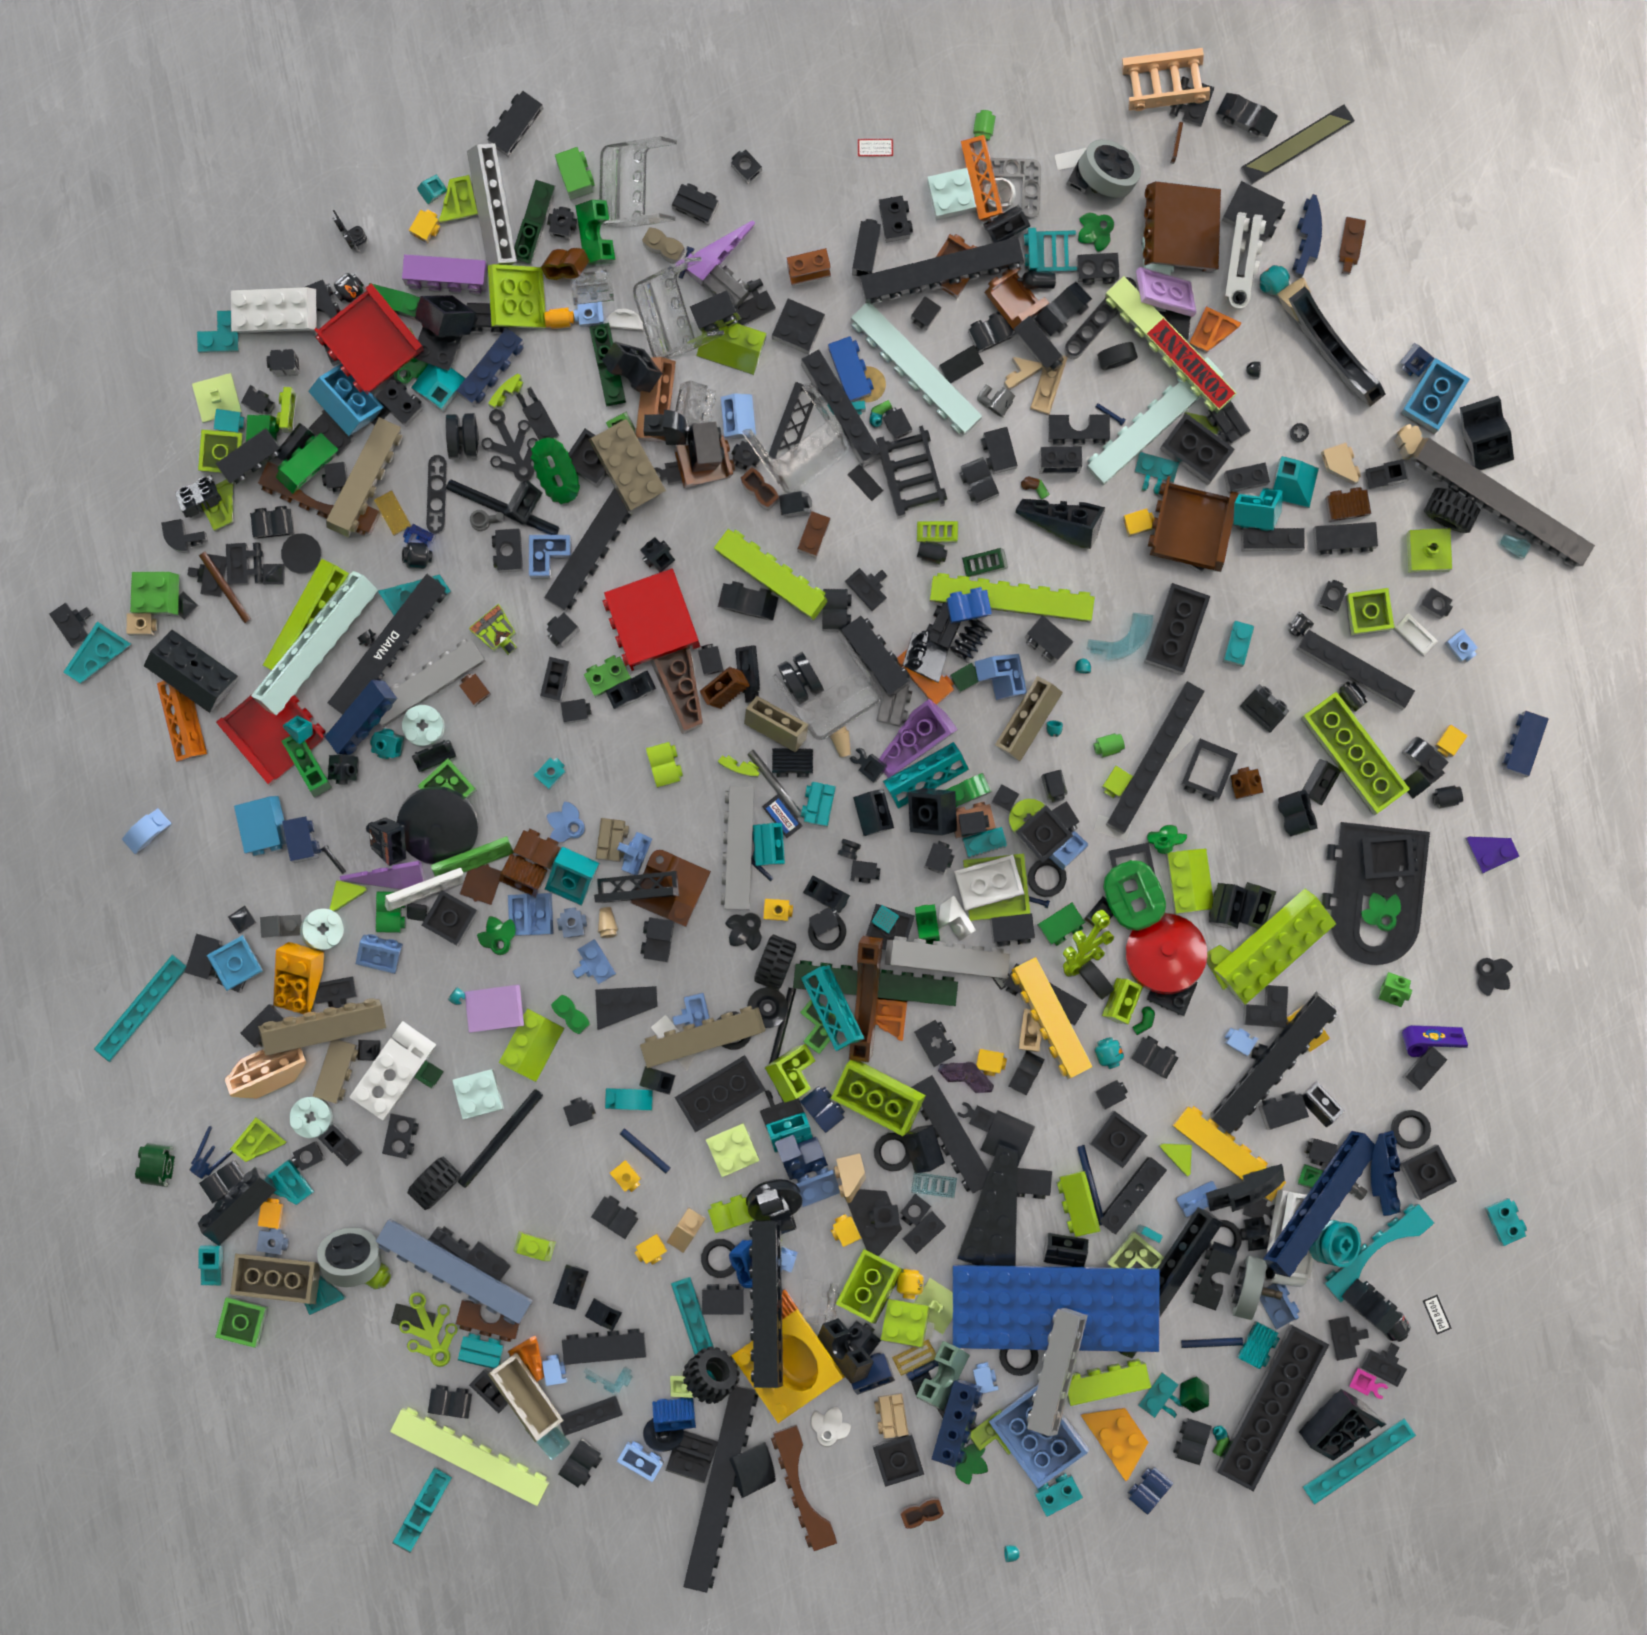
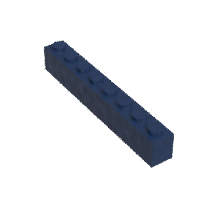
M1350 1132L1263 1258L1277 1275L1291 1277L1296 1271L1302 1259L1307 1255L1313 1243L1318 1239L1324 1227L1340 1207L1341 1202L1351 1191L1352 1186L1372 1160L1375 1144L1365 1133Z

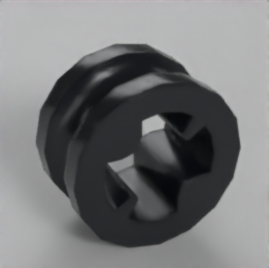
M1303 423L1295 424L1290 430V437L1295 442H1303L1309 435V429ZM1299 427L1302 432H1305V436L1302 435L1301 438H1298V435L1294 433V430L1297 431Z

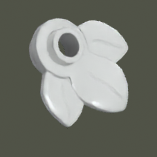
M838 1407L831 1408L826 1412L825 1416L818 1411H814L812 1414L811 1427L817 1433V1440L822 1446H832L837 1440L848 1436L851 1425L842 1423V1413ZM824 1433H830L831 1438L825 1439Z

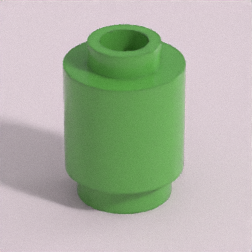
M980 110V113H976L973 129L974 137L985 135L986 141H990V137L993 136L996 116L992 115V111Z
M1113 733L1096 738V743H1093L1096 755L1100 754L1101 758L1121 753V750L1125 749L1121 734L1116 735Z

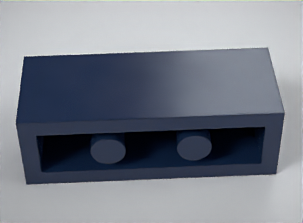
M1529 711L1522 712V715L1518 714L1515 725L1518 727L1516 733H1512L1508 744L1511 745L1509 753L1506 752L1502 764L1505 766L1503 770L1523 777L1530 776L1549 718Z

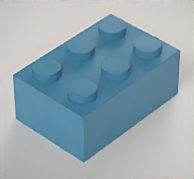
M1435 358L1401 414L1436 434L1470 378Z
M340 364L318 377L308 392L345 433L350 436L373 422L384 406L371 392L368 395L364 391L360 393L353 384L355 379L351 375L347 377L340 368L343 365Z

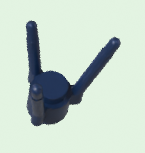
M212 1126L208 1127L189 1169L201 1179L205 1175L209 1176L215 1168L234 1153L230 1150L211 1167H209L210 1163L207 1160L214 1151L215 1146H211L204 1158L200 1157Z

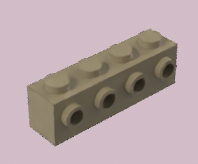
M1037 676L995 743V746L1005 754L1021 761L1063 692L1054 684Z

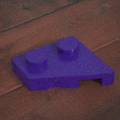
M1472 836L1465 838L1482 874L1520 857L1512 838Z

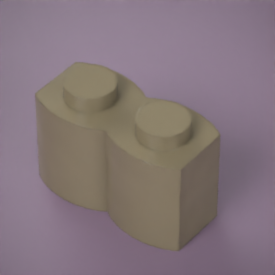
M649 227L642 239L643 245L648 251L661 254L666 261L672 264H678L685 253V248L681 242L674 238L666 237L662 231L656 228Z

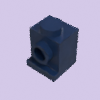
M1413 343V347L1400 361L1404 365L1401 369L1410 376L1414 374L1419 377L1434 360V357L1420 345ZM1416 357V362L1412 364L1411 362Z

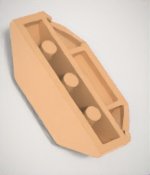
M301 1048L267 1056L262 1049L240 1059L230 1075L225 1078L231 1097L260 1098L294 1082L305 1066L306 1060Z

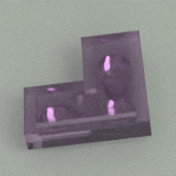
M973 1062L940 1064L938 1072L948 1082H966L975 1093H989L993 1090L994 1085Z

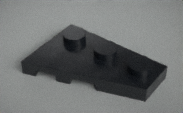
M657 986L595 989L597 1030L658 1007Z

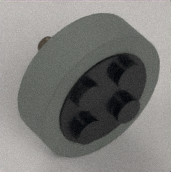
M1101 139L1091 142L1078 163L1079 171L1083 179L1092 187L1091 190L1094 193L1099 192L1113 198L1127 196L1141 176V169L1136 158L1126 148L1110 140Z
M343 1228L329 1234L321 1242L317 1251V1259L322 1276L326 1281L338 1287H355L366 1283L376 1275L381 1265V1254L376 1238L370 1232L361 1228Z
M1247 1256L1243 1266L1238 1267L1236 1278H1238L1237 1285L1233 1286L1231 1293L1232 1303H1234L1233 1316L1252 1320L1261 1295L1281 1300L1283 1292L1263 1287L1267 1265L1263 1259Z

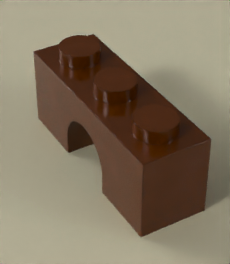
M465 1299L461 1301L456 1324L460 1325L459 1329L469 1332L472 1329L480 1330L479 1334L491 1337L492 1334L499 1335L500 1340L511 1342V1339H517L520 1323L515 1322V1324H511L503 1319L504 1315L500 1314L497 1322L488 1323L481 1315L483 1304H477Z

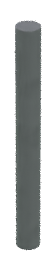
M754 749L750 751L747 755L759 767L760 772L795 817L799 818L802 811Z

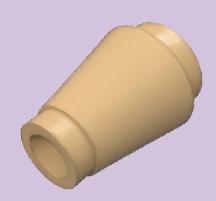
M846 726L830 730V738L839 757L851 755L849 730L846 729Z
M600 908L598 924L600 937L612 938L617 936L618 928L612 908Z

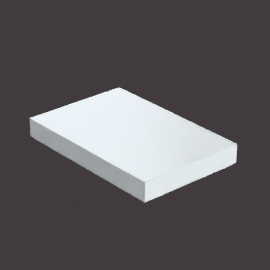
M1013 855L954 871L965 911L1024 894Z

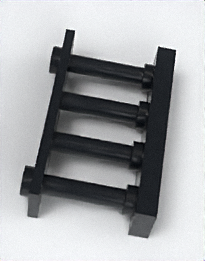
M923 425L919 426L920 434L892 442H889V440L885 441L884 436L876 438V444L881 451L880 459L897 519L905 517V511H908V508L939 500L940 507L945 505L944 500H947L945 488H940L928 442L931 441L929 431L924 430ZM922 442L924 454L896 462L890 460L889 453L892 450ZM928 461L931 473L900 481V479L896 480L894 472H897V469ZM933 481L935 493L910 500L901 499L900 492L904 488Z
M1147 1156L1103 1212L1104 1217L1100 1220L1103 1226L1112 1233L1117 1234L1167 1169L1152 1157Z

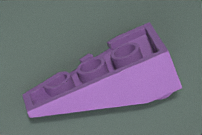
M930 699L911 712L907 721L899 729L893 741L879 758L888 766L884 771L888 778L898 773L958 730L947 713Z

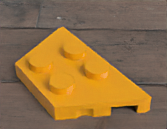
M1126 1408L1081 1414V1417L1123 1479L1127 1481L1149 1443Z

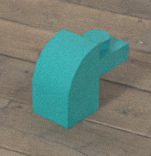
M606 1088L605 1109L652 1110L653 1090Z
M201 1245L199 1247L198 1269H201V1285H222V1263L224 1262L222 1246Z

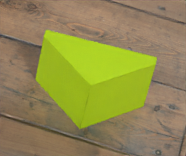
M336 880L330 910L338 911L368 892V889L364 886Z
M1165 1143L1159 1145L1161 1150L1188 1177L1191 1174L1192 1145Z

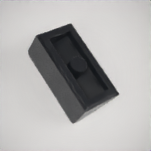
M972 345L940 364L939 369L945 379L951 384L984 363L976 347Z
M530 481L520 483L503 515L525 525L543 492Z
M1319 759L1302 790L1307 791L1310 800L1322 806L1341 770L1330 762Z
M1317 1081L1302 1094L1305 1106L1325 1127L1333 1124L1345 1111Z

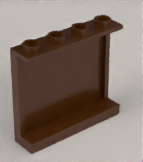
M1158 181L1147 184L1144 193L1146 198V208L1144 210L1146 222L1143 232L1145 239V248L1143 250L1144 265L1162 264L1202 269V272L1218 270L1221 189Z
M1168 476L1166 483L1161 484L1159 494L1162 495V500L1157 501L1155 512H1159L1158 518L1154 517L1151 528L1155 532L1154 535H1150L1147 547H1151L1150 555L1221 572L1234 520V503L1239 493L1231 491L1230 496L1227 497L1169 483L1171 476Z

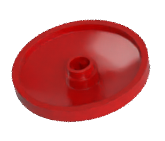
M1165 913L1159 922L1139 931L1132 930L1126 943L1125 959L1131 975L1141 986L1160 994H1174L1190 988L1197 982L1205 969L1208 952L1202 933L1191 921L1176 914Z

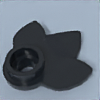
M747 913L744 916L735 914L728 918L725 924L732 929L729 935L730 945L740 946L746 943L752 951L755 950L762 939L759 931L761 927L760 917L755 913ZM752 920L754 926H748L747 921Z
M1490 958L1481 959L1476 966L1477 973L1479 974L1478 986L1481 992L1486 996H1490L1494 988L1499 990L1510 989V980L1506 973L1513 968V965L1508 960L1502 958L1497 960ZM1485 964L1490 966V970L1488 972H1485L1483 970V966Z

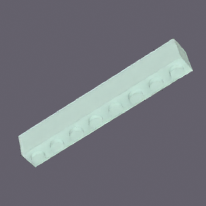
M870 302L865 303L851 317L853 329L858 333L862 332L867 337L865 339L866 342L873 348L876 346L881 351L879 353L886 362L891 361L895 365L894 370L901 377L905 375L910 380L908 384L915 391L919 389L924 394L922 398L929 405L933 404L938 409L936 412L942 419L945 420L947 418L952 423L950 426L957 434L962 433L965 436L982 419V415Z
M1208 357L1204 360L1223 377L1224 374ZM1178 378L1179 383L1175 387L1170 385L1162 393L1164 397L1159 401L1157 399L1152 401L1147 406L1149 410L1144 415L1140 412L1132 420L1134 422L1129 428L1125 426L1117 433L1119 437L1114 442L1109 440L1102 447L1104 451L1100 455L1095 453L1088 460L1089 465L1087 469L1102 486L1201 397H1197L1190 390L1191 385L1187 381L1183 382Z
M352 571L251 697L266 711L274 715L282 711L288 700L296 694L301 684L309 678L314 668L322 662L327 652L335 646L340 636L348 630L353 620L361 614L362 609L373 599L378 589L364 575Z

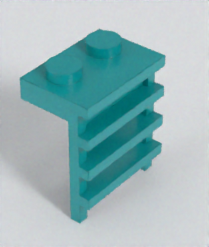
M1028 228L1027 234H1024V246H1027L1028 254H1024L1025 266H1028V271H1077V266L1069 267L1068 235H1076V230L1037 231L1036 228ZM1063 235L1064 267H1057L1056 236ZM1044 236H1051L1052 267H1045Z

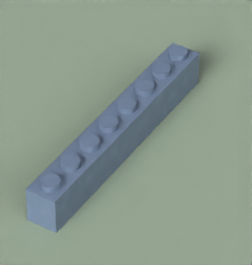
M392 1219L387 1220L376 1240L380 1244L379 1248L388 1253L391 1250L398 1254L396 1257L405 1263L408 1261L414 1263V1268L422 1273L428 1271L433 1274L432 1278L440 1283L447 1282L451 1285L450 1288L459 1294L461 1292L468 1294L469 1300L477 1304L481 1302L487 1305L486 1309L494 1314H497V1312L504 1315L503 1319L511 1324H515V1322L519 1324L533 1301Z

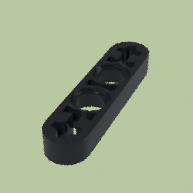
M441 455L432 456L428 462L426 525L429 532L435 535L442 533L446 524L447 461ZM436 459H440V462L443 463V466L439 467V473H444L443 476H431L432 473L436 474V467L432 466V463H436ZM440 479L443 482L440 490L432 488L433 480ZM435 499L442 501V507L439 510L431 508V502ZM430 513H442V517L438 516V522L442 525L437 530L430 526L431 523H434L435 519L434 516H430Z

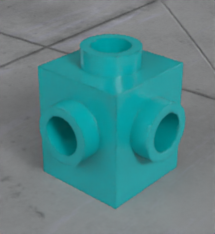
M387 728L374 732L370 740L371 752L377 754V757L382 759L399 757L402 753L405 736L395 734L394 730Z

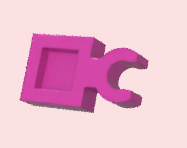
M1357 1368L1349 1384V1387L1367 1396L1372 1391L1374 1396L1379 1399H1383V1396L1378 1394V1389L1380 1387L1388 1389V1386L1384 1383H1374L1377 1377Z

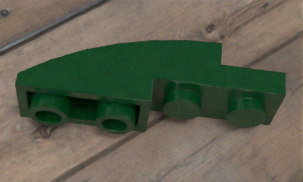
M535 180L514 246L517 260L531 264L550 210L555 185Z
M605 323L591 326L589 329L606 407L626 403L621 375H613L608 372L607 366L602 361L613 345L610 325Z

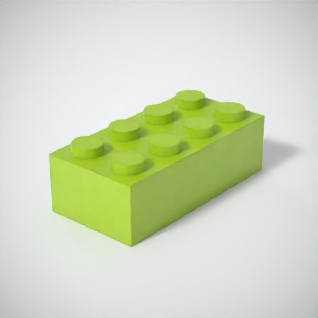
M850 1060L843 1070L831 1099L904 1136L910 1131L926 1095L861 1061Z
M1139 1359L1127 1361V1365L1124 1366L1116 1363L1107 1365V1369L1102 1371L1099 1368L1087 1370V1374L1080 1375L1079 1372L1073 1373L1067 1395L1069 1405H1079L1151 1388L1146 1363Z

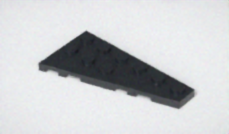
M998 1144L957 1259L977 1266H1016L1017 1150Z

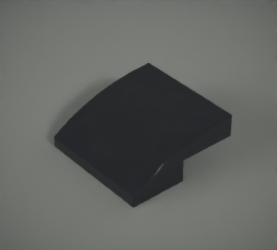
M997 1110L980 1151L994 1156L998 1144L1017 1150L1019 1165L1035 1126Z
M684 1431V1438L680 1445L672 1450L665 1471L705 1483L718 1442Z
M765 1442L729 1459L737 1477L733 1480L741 1498L776 1482L773 1462Z

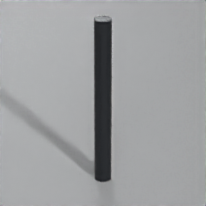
M788 987L786 995L788 1012L786 1018L778 1026L769 1064L779 1058L796 993L794 988Z

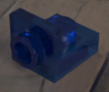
M412 524L411 527L408 526L403 534L405 544L411 542L414 535L417 536L416 540L425 544L427 542L433 544L436 538L435 534L415 524Z

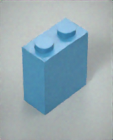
M269 796L234 806L244 854L252 853L253 856L265 854L264 850L278 851L283 849V845H287L282 824L284 817L279 796Z

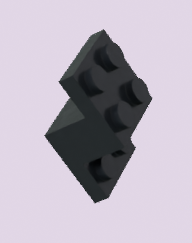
M1499 396L1460 407L1463 437L1472 453V462L1475 468L1484 470L1514 460L1512 434L1503 416Z

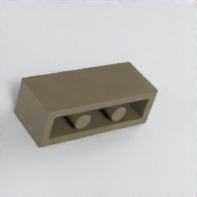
M756 696L746 708L745 725L794 752L805 742L808 724L759 696Z
M339 1039L330 1041L313 1097L338 1104L339 1100L343 1101L346 1089H343L345 1081L349 1082L352 1074L350 1066L352 1061L355 1062L359 1050H356L357 1045Z

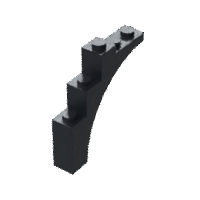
M1303 287L1290 297L1289 301L1299 319L1297 322L1303 334L1317 345L1322 357L1337 370L1342 382L1370 407L1385 396L1386 393L1380 381L1360 363L1343 343L1320 311L1309 290Z

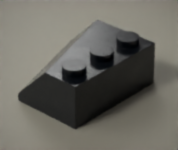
M1340 1389L1304 1425L1299 1433L1311 1449L1334 1461L1353 1448L1354 1442L1362 1437L1368 1438L1371 1435L1370 1431L1378 1426L1382 1428L1387 1424L1363 1401Z

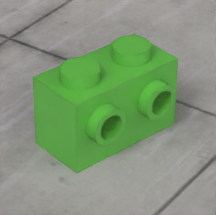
M613 655L604 660L605 664L599 667L595 664L586 669L587 673L584 676L595 698L606 693L605 691L613 686L631 679L620 656L616 658Z

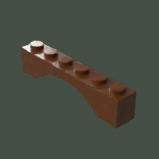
M267 462L258 481L263 492L270 495L275 492L281 495V500L291 503L293 500L299 503V508L310 511L311 508L317 511L316 515L327 520L334 505L316 501L300 489L292 494L276 478L279 471L277 469L278 466ZM368 506L365 514L360 515L357 520L359 525L356 533L365 536L366 533L371 535L381 514L380 511Z
M862 936L858 944L857 996L854 1018L864 1039L858 1043L850 1044L849 1060L869 1062L873 1056L883 938Z
M797 1424L773 1432L774 1437L771 1438L774 1449H779L781 1457L778 1458L781 1470L786 1469L788 1475L784 1477L788 1489L792 1488L795 1495L791 1499L794 1508H799L801 1516H798L801 1528L806 1527L808 1535L805 1536L808 1548L812 1547L813 1551H817L837 1544L831 1522L813 1509L802 1491L798 1464L803 1441Z

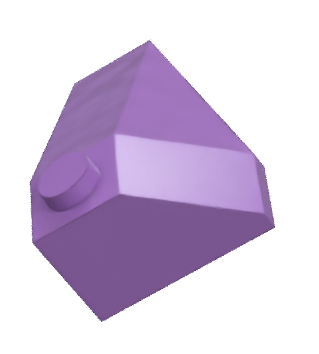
M753 220L697 251L694 256L690 254L683 261L685 264L683 270L698 284L702 285L703 280L711 271L724 261L755 226V222Z
M414 861L393 865L389 869L378 868L372 870V872L364 871L340 876V880L402 890L424 882L425 876L422 862Z

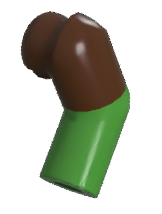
M1027 476L1021 481V487L1024 490H1036L1041 500L1050 495L1041 479Z

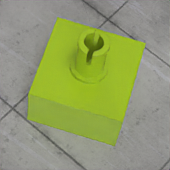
M1451 528L1419 529L1407 532L1408 573L1449 572L1452 570Z

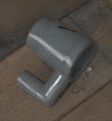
M986 384L977 396V400L996 415L1004 417L1012 405L1015 395L1010 390L1002 387L991 400L987 396L992 388Z
M475 510L470 516V523L475 530L485 531L491 523L503 522L505 517L501 512L489 516L483 510Z

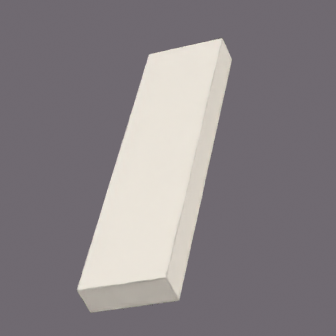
M461 868L386 895L385 907L387 911H391L441 892V890L444 891L462 884L464 873Z

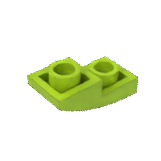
M517 373L504 382L490 399L489 407L493 409H498L499 406L502 407L507 398L505 393L514 396L515 392L519 393L524 383L521 381L523 379L522 376Z
M722 755L717 761L726 769L740 775L757 778L760 775L757 771L759 767L751 761L748 763L743 761L739 767L736 766L738 762L729 755L727 757Z

